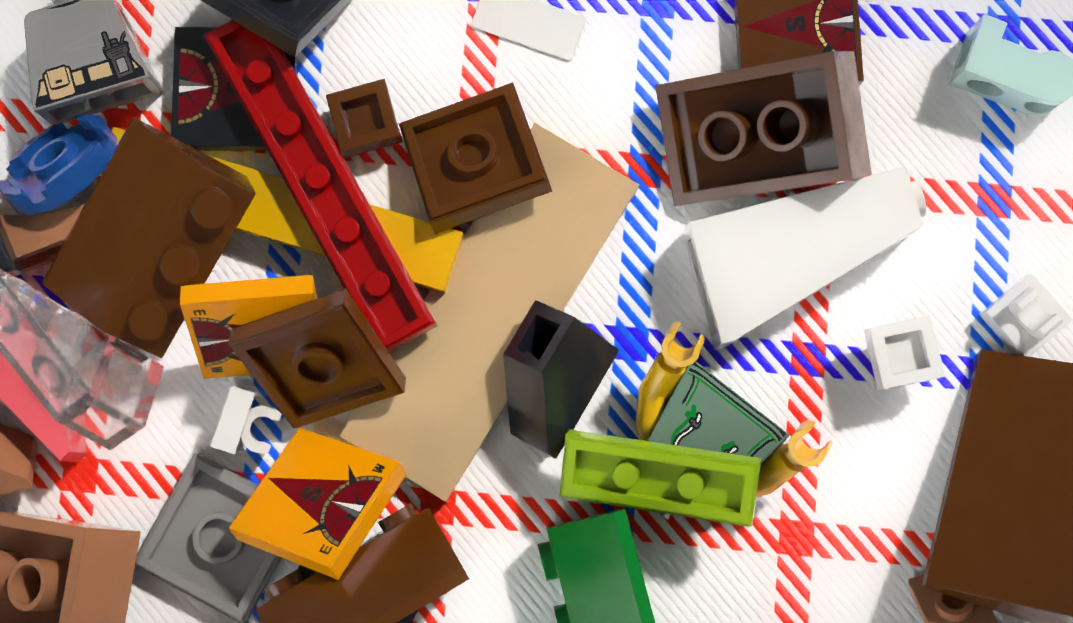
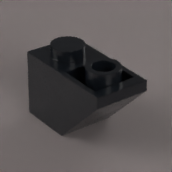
M535 300L503 353L510 434L557 459L565 445L566 433L570 429L574 430L620 350L576 317Z

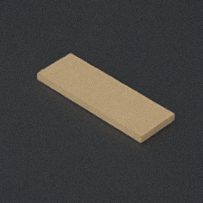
M534 123L530 130L553 192L477 218L472 222L463 237L446 293L431 289L424 299L438 326L392 351L390 354L406 377L405 392L356 408L340 434L341 438L358 448L399 461L406 472V478L445 502L449 500L507 405L503 353L532 304L537 300L562 312L565 310L639 188L638 183L537 123Z

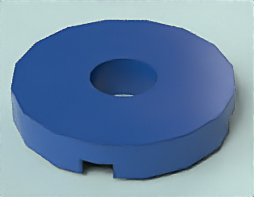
M76 115L75 118L80 124L68 129L62 122L57 125L54 124L28 141L12 157L6 169L12 177L9 181L0 180V192L17 213L30 216L47 212L72 199L87 188L103 172L117 147L118 139L99 115Z

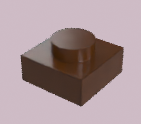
M385 78L326 94L340 152L344 158L403 142Z

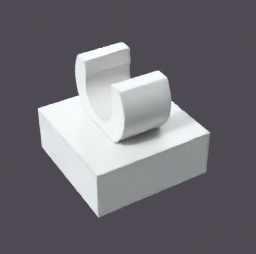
M1033 273L1023 276L979 314L1013 354L1029 357L1073 320Z
M931 315L869 327L864 330L878 391L946 377Z
M230 386L210 447L235 455L241 437L243 444L252 452L268 453L271 445L252 437L250 432L251 424L259 417H268L271 420L280 421L282 414L276 408L268 405H259L250 409L255 393Z

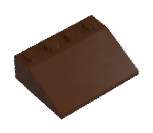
M982 349L977 353L922 587L1030 623H1073V363Z

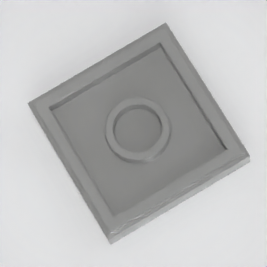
M194 452L136 557L135 566L238 623H247L264 592V588L267 587L282 559L279 556L237 540L229 529L234 519L258 487V484L206 456Z

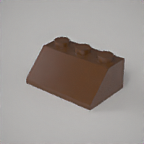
M133 117L42 280V285L101 331L162 359L184 321L180 307L181 286L205 284L256 193L246 175Z
M410 503L377 522L384 534L359 547L339 580L319 572L304 580L299 569L264 588L270 600L255 610L261 623H396L470 578L430 509L427 508L417 514Z

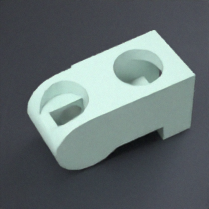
M984 14L967 31L948 85L1032 115L1047 114L1073 96V59L1063 52L1053 50L1039 53L1003 39L1007 22Z

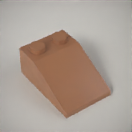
M0 510V623H125L141 531Z

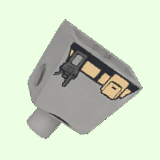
M52 0L53 5L28 12L25 15L24 29L31 103L34 112L51 125L76 120L75 117L79 114H96L163 93L161 83L124 9L117 0Z

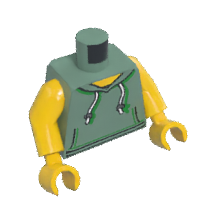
M681 322L672 323L661 345L662 352L657 355L639 386L635 430L641 440L761 458L756 499L776 491L803 470L804 466L813 467L824 460L832 448V440L828 441L821 449H811L805 445L802 438L813 428L816 422L812 420L802 422L789 439V443L783 444L790 434L696 362L705 341L704 335L700 334L695 346L691 348L680 347L676 344L674 336ZM657 512L658 514H660L662 517H664V518L667 519V520H668L669 517L672 515V514H666V513H659V512Z

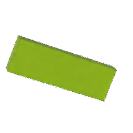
M570 429L565 435L559 497L752 527L761 458Z

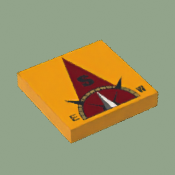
M313 275L181 286L180 307L203 379L252 375L228 344L231 329L317 299Z
M299 427L234 519L229 529L235 538L241 542L339 580L405 478L406 472L397 460Z

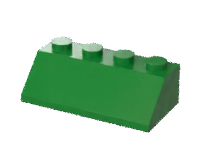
M615 509L546 528L549 541L539 543L537 546L546 581L559 578L565 603L553 606L557 623H655L625 509Z

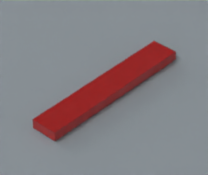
M230 20L206 33L204 37L341 285L353 298L388 352L391 353L437 327L436 321L285 52L234 20Z

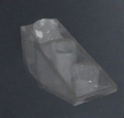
M0 269V352L54 420L109 451L146 427L164 366L141 353L135 346L101 331L81 314L71 311L33 289L24 280L13 277Z

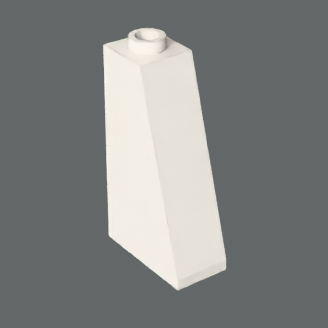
M907 166L688 222L682 235L714 350L729 346L924 226L922 217L926 215V201L917 181L911 182Z

